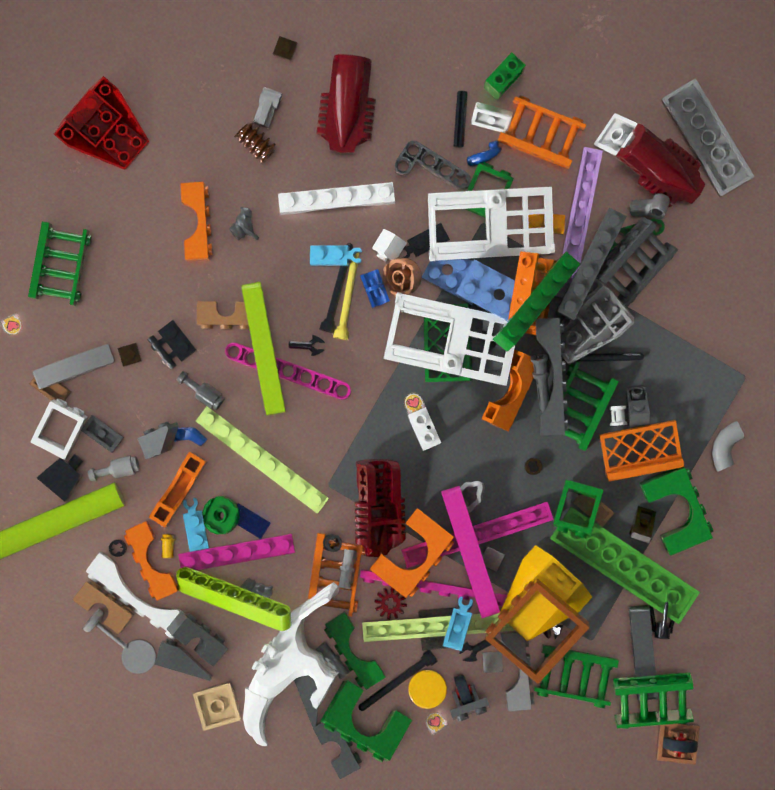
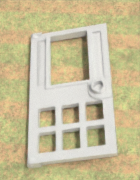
M551 186L428 193L429 261L520 256V251L555 254ZM544 195V209H528V196ZM522 196V210L506 211V197ZM485 208L486 240L436 243L435 210ZM544 214L545 227L529 228L528 215ZM523 215L522 229H507V216ZM529 233H545V246L529 247ZM523 234L524 247L508 248L507 235Z
M397 292L384 359L507 386L515 346L508 352H505L504 358L488 354L490 341H494L493 338L495 337L492 336L494 323L505 325L507 321L492 313ZM403 312L450 323L444 355L393 344L399 313ZM473 318L489 321L487 334L470 331ZM469 336L485 339L483 353L466 349ZM465 355L481 358L479 371L462 368ZM487 359L503 363L500 376L484 373Z

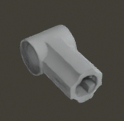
M266 87L263 88L259 99L260 104L253 121L255 124L269 128L275 109H278L282 93Z
M655 194L653 199L631 200L630 213L633 217L650 215L655 219H663L666 215L670 198L664 194Z

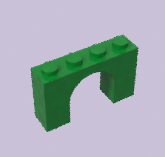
M685 467L671 469L639 482L648 503L671 494L681 495L689 503L690 513L686 522L682 526L660 535L665 549L670 556L713 538L711 534L714 532L712 525L709 521L706 522L704 517L707 514L703 504H699L697 497H700L696 486L692 487L690 482L693 479L689 469H685Z
M348 680L343 681L321 719V722L325 724L324 728L331 732L337 731L341 734L340 737L347 742H355L357 744L356 747L363 752L368 750L373 753L372 757L380 762H383V760L390 761L412 720L397 710L391 711L377 734L371 737L360 734L353 725L352 712L364 690Z

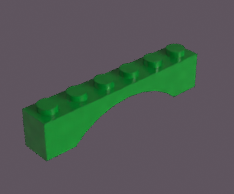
M565 252L549 269L538 286L505 323L493 340L506 352L514 347L581 264L568 252Z

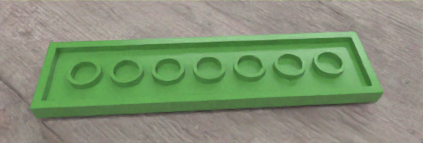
M570 507L561 521L588 528L590 519L573 507ZM597 523L594 525L592 536H587L586 539L575 536V533L571 531L562 533L557 530L550 537L552 541L662 614L665 602H668L667 617L677 624H680L700 593Z

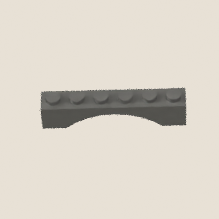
M612 208L607 210L581 265L555 313L570 321L575 320L627 216Z
M560 318L536 319V340L547 353L553 371V390L548 405L540 416L541 436L565 435V431H568V419H564V411H567V400H563V392H566L567 388L566 380H562V373L566 372L565 361L561 359V353H565L564 342H561L560 334H564V324L560 322Z

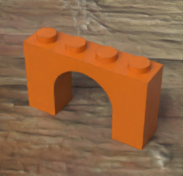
M418 508L410 516L406 524L420 534L427 543L428 554L423 564L415 569H403L381 553L370 568L373 573L405 598L408 595L412 597L418 590L416 585L419 581L422 580L424 582L430 575L428 571L432 565L436 567L443 558L440 555L444 549L448 551L454 544L452 540L454 536Z

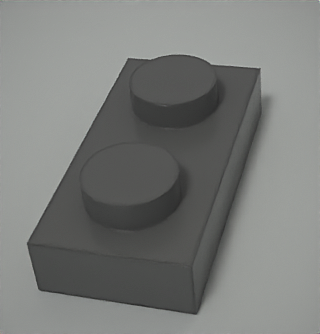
M91 415L81 429L83 433L111 453L114 452L124 438L93 415Z

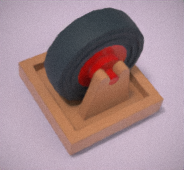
M680 723L660 725L657 760L696 765L700 726Z

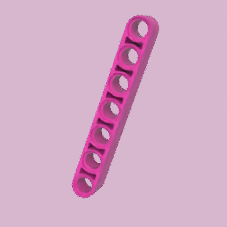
M238 343L227 345L225 354L229 359L257 369L256 362L251 364L247 361V356L250 353H254L252 348ZM238 347V356L231 357L229 354L230 348ZM276 358L280 378L341 400L347 399L351 394L350 386L343 381ZM286 366H291L294 370L293 374L289 377L283 374V369ZM303 373L311 374L312 379L309 383L301 381ZM322 379H327L330 382V386L326 390H322L319 387V382ZM343 385L348 388V393L345 396L337 394L339 386Z
M460 486L441 491L481 618L498 614L500 610Z

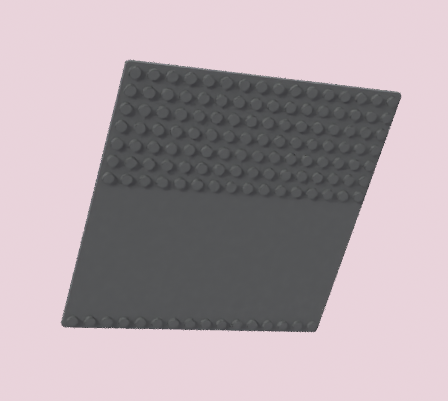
M485 223L479 226L471 241L486 240ZM507 237L508 248L524 247ZM519 256L469 258L471 261L475 259L514 281L516 279ZM443 289L436 300L446 304L467 303ZM499 289L494 292L495 299H504L505 293ZM554 297L551 300L548 318L564 319V317L555 313L562 298ZM474 303L471 305V309L489 312ZM625 306L633 315L634 324L620 337L589 354L642 353L644 359L637 361L580 362L578 369L604 382L606 380L609 381L611 378L619 381L586 451L577 448L579 444L576 443V440L566 435L541 436L540 416L542 413L539 412L537 384L534 378L508 432L482 420V416L489 402L497 401L507 393L510 386V373L507 386L472 379L473 381L425 382V368L399 363L328 485L354 502L359 501L356 461L364 459L397 461L401 470V497L405 498V502L401 503L405 504V509L401 510L405 511V516L401 518H405L407 522L418 508L447 532L453 533V527L441 493L443 490L456 486L461 488L465 482L481 481L484 483L483 500L476 506L475 510L469 513L472 526L547 501L553 519H555L565 481L570 480L604 490L601 502L611 509L614 514L603 528L644 554L650 542L647 543L631 538L629 534L637 507L640 506L656 511L652 540L678 494H671L651 503L646 501L639 482L666 471L608 482L605 475L599 434L629 429L626 389L630 387H646L650 411L649 425L676 420L684 467L692 472L745 381V375ZM473 318L471 331L487 334V332H482L483 320ZM439 321L436 325L444 332L450 323ZM424 322L409 347L424 350ZM435 327L429 331V337L433 341L442 334ZM524 334L516 343L514 349L529 356L536 354L547 355L542 345L536 340V335ZM443 336L436 343L443 351L445 350L447 338ZM472 337V351L480 352L483 350L485 339ZM490 341L489 350L495 347L496 342ZM433 346L429 351L438 354L442 353L436 346ZM472 356V370L479 371V357ZM548 357L546 363L547 370H549L550 375L548 377V386L551 398L553 390V371L552 365ZM565 362L566 372L562 373V380L567 381L569 375L566 373L570 364ZM430 369V378H437L442 372ZM484 371V373L493 374L497 376L501 375V372ZM449 374L451 377H459L458 375ZM574 376L570 387L595 399H601L604 393L601 391V388ZM567 393L565 394L563 400H567V407L586 416H593L595 409L592 405ZM411 394H416L422 399L441 441L440 444L424 451L410 423L409 413L405 406V399ZM626 406L624 412L627 425L610 426L612 418L609 407ZM564 414V419H568L569 429L579 434L585 432L587 428L585 423ZM672 426L665 427L661 434L669 438L673 433ZM651 430L645 431L642 438L650 442L656 433ZM627 434L623 441L631 446L637 437L633 434ZM658 436L653 445L661 449L666 440ZM613 437L605 439V445L610 449L617 443V440ZM639 440L634 448L642 453L648 444ZM620 443L615 452L623 457L629 448ZM671 443L664 450L668 455L677 453L676 447ZM650 447L645 456L650 459L655 458L658 451ZM631 451L626 459L630 462H635L640 455ZM612 454L608 460L609 466L617 465L621 459ZM530 458H537L542 463V470L537 475H530L525 471V462ZM531 461L528 464L531 472H536L539 468L536 466V461ZM568 491L560 521L570 507H573L590 519L588 515L572 503L579 494ZM554 520L479 544L482 556L487 546L505 554L497 572L487 567L486 569L490 582L507 592L510 590L522 559L535 545L557 559L583 583L592 596L589 602L578 612L590 624V628L583 634V637L588 640L595 638L623 590L622 586L550 539L556 530V527L553 525ZM406 522L402 524L406 525V530L403 531L407 532L408 534L412 535L413 537L417 538L422 542H426L425 539L416 531H414L411 527H409L406 524ZM460 551L446 555L465 567ZM570 618L561 622V624L571 630L577 625Z

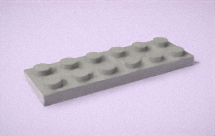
M696 78L662 98L720 197L755 177Z

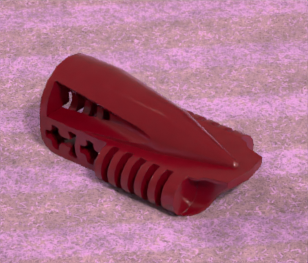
M338 54L333 57L329 93H321L322 98L329 100H320V104L325 106L319 107V111L326 112L327 114L319 113L318 118L326 120H318L317 123L325 127H317L316 134L321 135V137L329 142V147L332 151L354 153L356 146L366 141H371L372 134L364 132L373 130L372 126L365 124H373L374 120L366 117H374V113L366 110H375V106L368 104L376 103V99L368 98L372 60L369 58L348 54Z
M637 124L632 131L635 136L634 140L626 148L621 147L616 157L640 175L638 184L643 186V188L653 195L664 194L670 198L668 207L673 206L677 200L692 204L701 195L705 187V183L698 171L701 162L671 138L662 141L644 125Z
M388 459L356 461L359 501L355 502V507H359L355 509V514H359L355 516V520L359 521L355 523V527L359 528L355 530V534L359 536L355 537V544L364 547L367 557H379L381 553L387 555L392 548L399 546L406 539V532L402 531L406 530V525H402L406 522V519L401 518L405 516V511H401L405 509V504H401L405 502V498L401 497L400 465L397 461Z

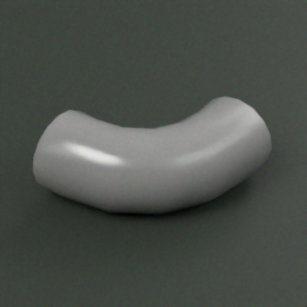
M737 421L722 429L714 441L712 456L717 471L735 464L731 455L732 448L735 443L745 438Z

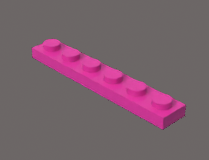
M292 534L181 553L178 556L181 568L188 567L194 570H202L295 553Z

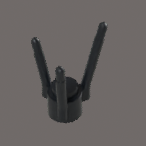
M665 602L663 621L658 622L657 625L654 609L649 605L652 632H655V638L670 639V634L673 633L675 622L671 620L670 624L667 623L668 602Z

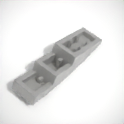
M106 344L34 370L33 375L40 390L74 379L76 376L92 372L97 368L113 364L115 361L109 345Z

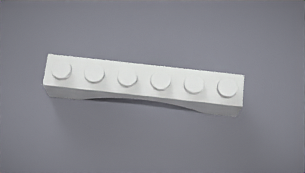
M393 182L278 194L281 215L341 207L395 204Z
M99 552L86 570L89 573L88 577L96 583L100 581L105 585L103 588L110 594L116 593L120 596L119 600L127 606L131 604L135 607L134 611L141 617L146 615L151 619L150 623L158 629L162 627L166 630L165 634L175 640L166 628L181 610L159 608L139 599L124 583L117 563L103 552Z

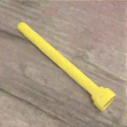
M359 252L355 254L356 259L359 258ZM352 260L349 267L340 323L337 329L334 330L333 335L334 338L348 340L349 338L348 328L346 327L358 263Z

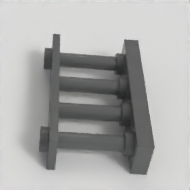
M642 217L610 252L596 277L605 284L609 281L620 292L618 298L627 307L678 251L675 246L668 242L663 244L652 233L657 226L645 217ZM646 238L659 250L652 259L640 248V245ZM633 253L646 264L639 273L627 262ZM620 267L633 278L626 288L614 276Z

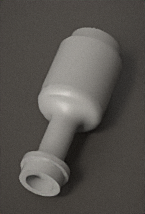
M130 455L112 460L107 468L99 470L91 468V470H88V476L90 481H97L98 477L110 474L116 479L140 471L139 463L136 456L132 457Z

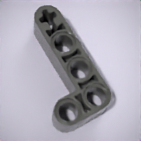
M417 141L408 142L395 162V171L400 176H407L415 164H418L458 190H466L471 183V177L467 172ZM416 146L419 152L416 155H411L408 152L409 147ZM427 156H432L435 159V163L427 165L424 159ZM406 162L409 168L406 171H401L398 169V164ZM448 166L451 169V173L443 175L440 171L441 168ZM454 172H458L456 176L460 179L462 177H465V182L467 184L463 183L462 185H459V180L455 177L452 181L451 178L453 177Z

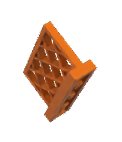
M676 420L599 434L605 475L608 482L684 467ZM672 426L673 433L669 438L661 434L665 427ZM648 430L656 433L650 442L642 438V435ZM627 434H633L637 437L631 446L623 441ZM658 436L666 440L661 449L653 445ZM613 437L617 440V443L610 449L605 445V439ZM639 440L648 444L642 453L634 448ZM620 443L629 448L623 457L615 452ZM669 443L676 447V454L668 455L664 452ZM650 447L658 451L655 458L650 459L645 456ZM631 451L640 455L635 462H630L626 459ZM612 454L621 459L617 465L609 466L608 460Z

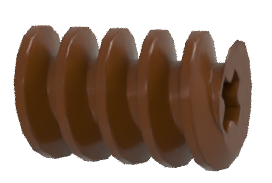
M254 122L243 126L234 137L240 136L238 141L240 143L245 142V148L251 147L249 152L251 154L256 152V159L262 157L260 163L263 164L275 152L274 147L276 144L269 145L270 138L263 140L265 133L263 132L258 135L259 127L252 129Z

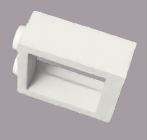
M57 398V400L53 399L50 401L31 443L65 460L69 457L88 416L84 414L83 410L77 407L73 409L67 406V402ZM53 409L78 421L66 447L41 435Z
M426 407L408 415L423 451L441 443Z

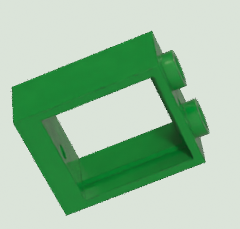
M511 52L485 80L484 89L498 101L524 73L526 65Z
M486 162L483 164L479 163L467 191H473L481 171L506 181L507 184L504 189H510L514 178L511 177V173L505 170L499 172L494 170V166ZM485 208L465 209L486 218Z
M566 480L553 523L554 527L557 528L556 530L562 533L571 531L575 533V536L584 539L587 536L591 537L604 490ZM568 491L596 499L588 528L560 521Z

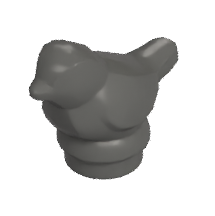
M240 207L241 212L236 218V223H233L229 230L237 240L244 238L245 235L258 240L259 237L253 230L252 211L249 208Z
M250 578L240 586L243 589L270 598L273 594V586L268 587L262 583H256L255 580Z

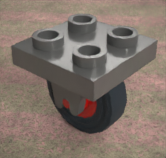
M464 675L456 676L454 680L457 689L452 694L457 708L450 710L453 720L457 719L460 722L468 719L469 714L476 713L477 716L486 713L487 708H490L487 697L479 700L475 686L467 685Z

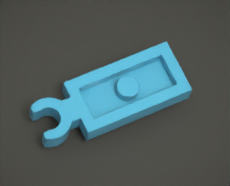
M348 245L310 246V265L349 266V260L361 263L362 260L360 258L356 259L355 254L358 252L362 253V249L353 248L349 251Z
M193 498V506H188L187 500H183V506L188 510V513L183 514L190 552L209 548L202 510L196 511L198 506L197 498Z
M460 597L458 600L459 609H453L443 643L444 647L459 651L463 649L472 618V613L467 611L473 606L472 599H470L468 605H463V597Z

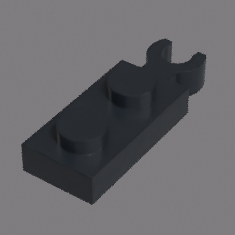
M442 223L437 224L436 243L449 241L450 239ZM429 229L407 240L409 246H405L403 249L407 252V255L402 258H409L412 253H414L415 257H418L430 250Z

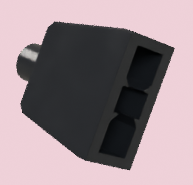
M76 454L68 462L59 458L42 472L37 479L66 502L83 476L77 470L83 460Z

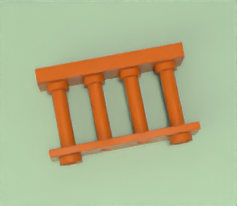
M524 96L515 97L513 103L518 105L508 131L500 133L498 142L569 169L572 160L569 159V151L578 129L584 131L586 124L580 118L573 117L571 119L533 104L529 98ZM527 108L536 113L526 138L520 140L515 138V132L524 109ZM545 115L552 118L553 122L544 144L538 147L533 145V138L542 116ZM560 122L570 125L571 128L562 151L556 154L551 152V145Z
M520 251L508 320L534 291L556 260L539 258L538 253ZM550 303L537 319L548 318ZM535 321L525 334L536 335Z
M317 533L308 599L315 596L317 589L322 586L327 587L333 582L339 585V581L323 579L320 576V569H324V567L340 569L343 563L326 560L325 557H322L323 549L326 550L323 546V539L326 534ZM329 541L330 547L335 546L336 542ZM342 543L340 550L347 549L357 552L356 564L353 566L355 568L353 583L350 584V589H344L352 591L351 601L331 599L322 606L348 609V616L352 617L353 612L357 613L358 601H355L361 555L365 556V550L362 545Z

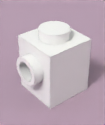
M383 229L372 249L378 252L376 256L384 261L388 259L393 260L399 257L407 243L397 235Z

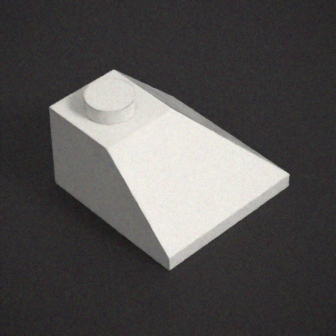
M614 113L593 145L616 156L621 147L626 148L627 145L632 143L635 138L632 131L638 123Z

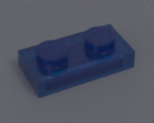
M238 503L239 521L237 525L262 539L271 522Z

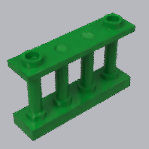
M42 221L28 293L29 298L39 299V295L45 294L70 299V305L76 306V303L80 302L81 291H79L86 249L91 244L92 235H89L90 231L83 229L82 235L56 231L52 228L51 223ZM58 238L80 242L79 254L51 249V247H48L49 239ZM50 256L77 261L76 272L47 268L45 265L46 258ZM47 275L74 280L72 292L44 287L41 284L42 277Z
M575 362L574 365L570 364L566 373L569 377L566 381L567 391L563 392V399L567 393L592 405L595 411L593 416H586L567 407V411H564V414L585 423L587 428L584 433L581 432L580 434L568 428V431H565V435L576 440V443L579 444L577 448L586 451L619 381L611 378L609 381L606 380L604 382L579 370L580 362ZM574 376L601 388V391L604 392L601 399H595L570 387Z
M542 644L541 653H544V657L547 658L556 647ZM569 650L563 656L565 664L560 689L548 688L551 671L542 679L540 687L534 686L533 688L539 696L548 697L549 694L592 702L595 707L605 708L606 705H611L609 700H605L610 670L613 667L618 668L619 660ZM575 660L583 661L582 665H584L578 694L567 692L572 663H575ZM594 663L600 664L603 669L597 698L586 696L591 666L593 667Z
M691 673L613 679L615 695H621V714H615L617 728L628 729L630 727L694 722L691 708L687 709L686 690L693 689ZM668 691L679 692V709L667 710ZM659 692L660 711L648 712V693ZM640 694V713H629L628 695Z

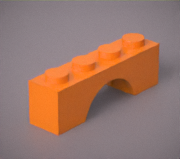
M204 182L180 183L182 203L194 209L198 217V226L195 233L184 240L185 260H210L209 255H213L212 243L209 244L208 236H211V224L207 225V217H210V206L206 205V198H209V187L205 186Z
M514 350L509 372V389L501 399L488 403L482 420L509 432L534 378L531 356Z
M189 452L179 467L172 483L156 504L149 518L161 526L167 527L207 464V461L193 452Z
M145 521L125 530L126 535H124L128 546L132 545L134 550L132 556L135 562L140 563L142 567L140 573L143 580H147L150 585L148 591L152 599L156 598L158 601L179 591L172 573H163L156 570L149 561L148 550L156 538L149 522Z

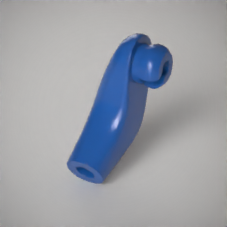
M490 142L489 150L467 157L468 165L474 166L493 159L502 150V147H499V142Z
M194 427L178 428L174 442L190 440L199 446H202L207 441Z

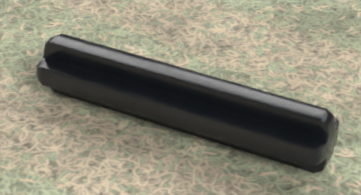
M467 91L457 92L454 147L464 146Z

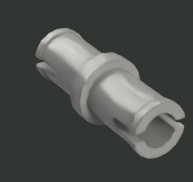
M344 549L343 563L339 569L341 570L339 588L350 589L352 572H355L353 566L356 551Z
M326 642L316 649L322 653L327 666L339 672V679L344 678L350 672L339 660L338 654L335 655Z

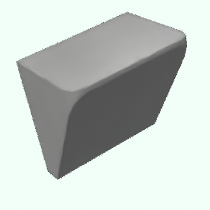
M487 546L482 556L485 566L497 572L505 554Z
M483 652L484 673L503 672L501 652Z

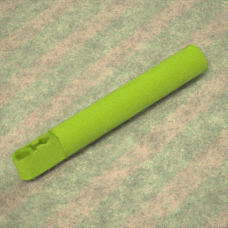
M115 482L0 531V560L124 507L125 503Z

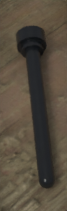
M351 243L346 244L349 246V251H351L353 245ZM340 266L327 317L321 322L319 330L334 333L336 325H334L335 321L333 320L348 266Z
M642 353L587 354L575 362L643 360L644 355Z
M428 649L424 652L420 661L358 706L359 710H366L423 667L433 666L437 663L438 660L431 650Z

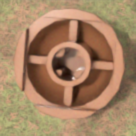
M409 258L393 259L384 267V284L388 285L391 289L389 292L395 296L397 292L409 295L416 291L421 284L422 273L420 267Z

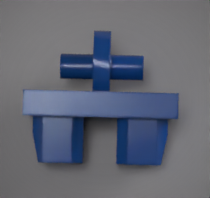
M378 269L360 275L372 308L390 302Z

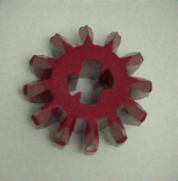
M392 587L391 593H388L387 588H383L385 595L380 592L377 593L382 600L375 599V603L381 604L375 609L376 611L383 609L380 613L381 617L387 612L388 620L391 618V613L397 619L396 611L404 614L400 606L407 607V604L400 603V601L406 598L404 596L399 598V592L393 594L394 588ZM389 598H393V602H396V606L393 605V608H388V604H385V601H389Z

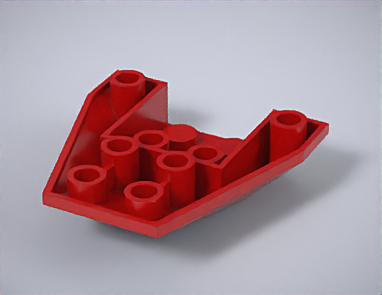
M104 76L88 89L54 132V135L68 147L124 170L149 142L119 89Z

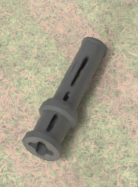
M546 354L531 356V362L534 367L532 374L534 379H536L539 412L541 413L544 412L550 400L548 386L550 372L547 370L546 361L548 356Z

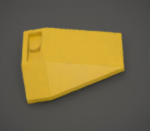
M535 545L522 559L501 611L503 609L508 610L512 605V599L517 594L520 596L525 591L523 589L524 586L530 581L533 582L536 578L576 612H580L592 596L583 583L557 559ZM536 591L507 624L528 642L569 617Z

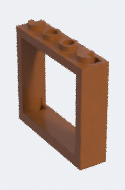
M536 578L533 582L530 581L524 586L523 589L525 591L520 596L517 594L512 599V605L508 610L503 609L498 615L499 620L495 624L491 623L485 631V640L539 684L590 628V624ZM538 591L577 625L536 670H533L495 636L530 597Z

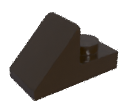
M640 506L637 507L629 532L631 538L647 543L650 542L656 511Z

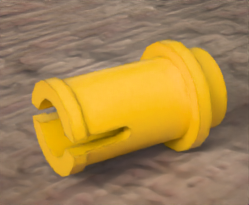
M162 534V538H160L162 540L161 557L174 558V541H176V538H174V534Z

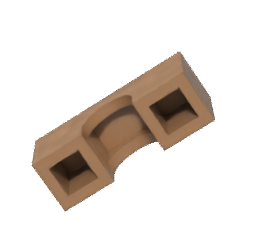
M197 301V325H201V329H213V326H220V329H232V326H240V329L250 330L244 302H235L234 313L231 316L223 317L218 313V303L216 301Z
M86 581L72 600L86 611H90L96 603L106 605L108 617L103 623L117 634H120L134 616L131 612L133 609L124 603L122 605L118 603L115 595L109 592L106 594L102 591V586L99 583Z

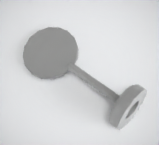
M100 608L97 609L82 629L90 632L97 626L124 648L121 657L122 663L128 671L136 674L149 671L156 659V653L152 645L144 640H134L128 644L124 643L99 622L104 612Z

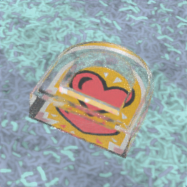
M18 313L0 320L5 333L17 335L21 332L23 325Z
M410 393L404 399V406L408 415L426 407L422 397L417 393Z
M439 712L429 713L425 720L426 727L432 735L448 725Z

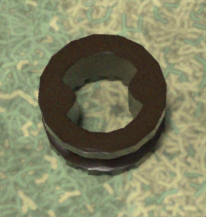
M530 458L525 462V471L530 475H537L542 470V463L537 458ZM529 462H537L536 466L539 468L536 472L530 471Z

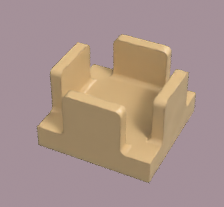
M231 682L215 685L193 693L203 731L241 720L239 705Z

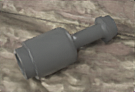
M184 371L177 378L179 384L184 383L196 392L195 398L210 409L217 410L225 399L222 393L208 383L199 385L190 379L188 373Z

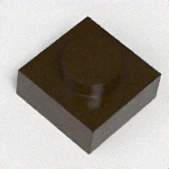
M279 36L273 55L291 61L298 43Z
M137 343L118 348L123 367L142 362Z

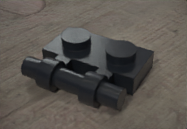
M174 320L158 331L162 336L160 340H157L154 335L147 339L152 345V350L160 355L161 361L164 365L167 364L170 370L177 366L172 360L176 356L182 362L197 351ZM165 343L173 350L170 354L162 347Z

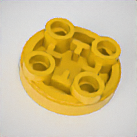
M427 669L417 672L411 678L408 690L411 700L417 706L430 709L437 707L443 702L447 694V685L441 674Z

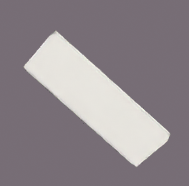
M476 102L471 124L505 133L509 129L513 111Z

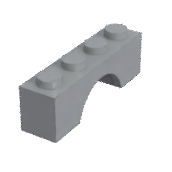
M517 632L500 633L501 642L526 664L531 666L530 654H526V647H529V641L527 642ZM520 668L518 680L511 688L506 690L508 712L531 710V705L535 704L534 693H530L529 685H533V681Z

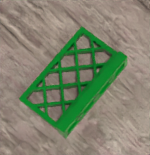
M468 303L451 304L471 309V305ZM424 317V351H430L433 346H436L442 352L441 354L444 355V351L436 343L443 336L448 337L446 333L449 331L450 325L443 332L436 325L439 320L433 323L429 318ZM433 327L442 333L435 341L429 337V331ZM469 336L466 349L472 351V337ZM464 356L462 368L472 370V356ZM425 368V382L473 381L472 378L463 376L451 377L445 372H442L437 378H430V369Z

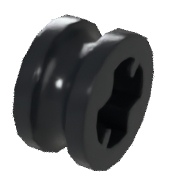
M328 534L323 539V546L328 551L337 552L342 547V540L338 535ZM335 539L336 545L330 547L329 541Z
M114 540L110 543L109 552L112 556L120 557L126 553L127 546L124 541ZM120 543L122 545L120 548H123L122 552L115 553L113 545Z

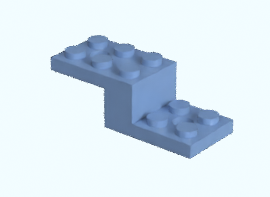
M452 259L429 262L422 275V279L471 305L474 303L505 321L508 320L515 284L514 280L475 259L474 261L469 259ZM444 265L452 266V274H443L442 267ZM500 289L505 293L504 299L497 300L494 298L496 290Z

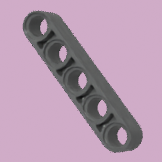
M649 605L630 606L629 619L635 677L656 675ZM658 692L648 693V700L658 699ZM637 694L638 701H640V694Z

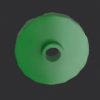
M225 496L210 499L205 504L202 512L204 525L210 532L218 535L228 534L233 531L239 521L237 504ZM222 512L224 513L223 519L220 517Z

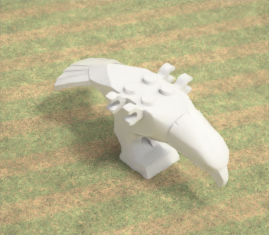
M334 582L291 612V628L280 631L272 641L265 644L261 650L262 653H265L259 661H255L252 669L257 670L249 687L245 688L243 720L246 731L259 745L268 746L265 735V720L269 707L274 698L298 677L307 675L315 680L317 689L312 693L310 700L313 707L317 709L339 673L327 666L322 653L309 648L304 633L305 618L315 609L338 595L339 587Z

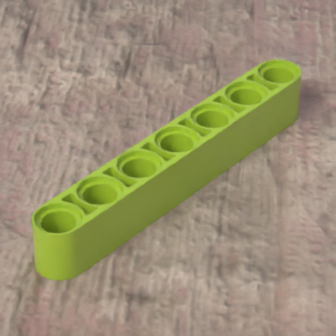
M261 282L241 285L266 415L286 412Z
M188 567L180 568L176 572L178 590L184 594L279 631L288 630L292 626L290 608L285 604Z

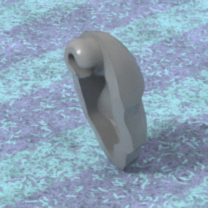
M481 481L465 482L460 488L468 513L475 510L476 506L483 500L485 486Z

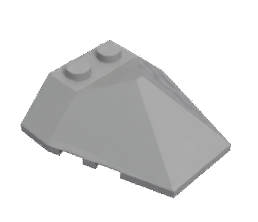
M595 278L575 320L570 321L566 318H561L560 320L564 324V334H560L561 342H564L565 353H561L562 357L568 364H571L620 337L634 324L633 315L618 296L597 278Z

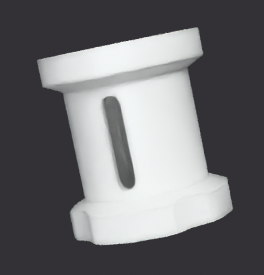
M626 406L609 407L612 418L610 426L627 425L624 412Z

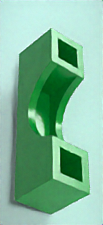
M345 611L325 623L327 627L324 629L329 639L333 637L337 643L334 647L339 655L344 654L347 659L345 664L350 672L354 670L357 677L355 680L360 688L364 686L367 690L386 678L376 660H362L352 652L349 639L355 627Z

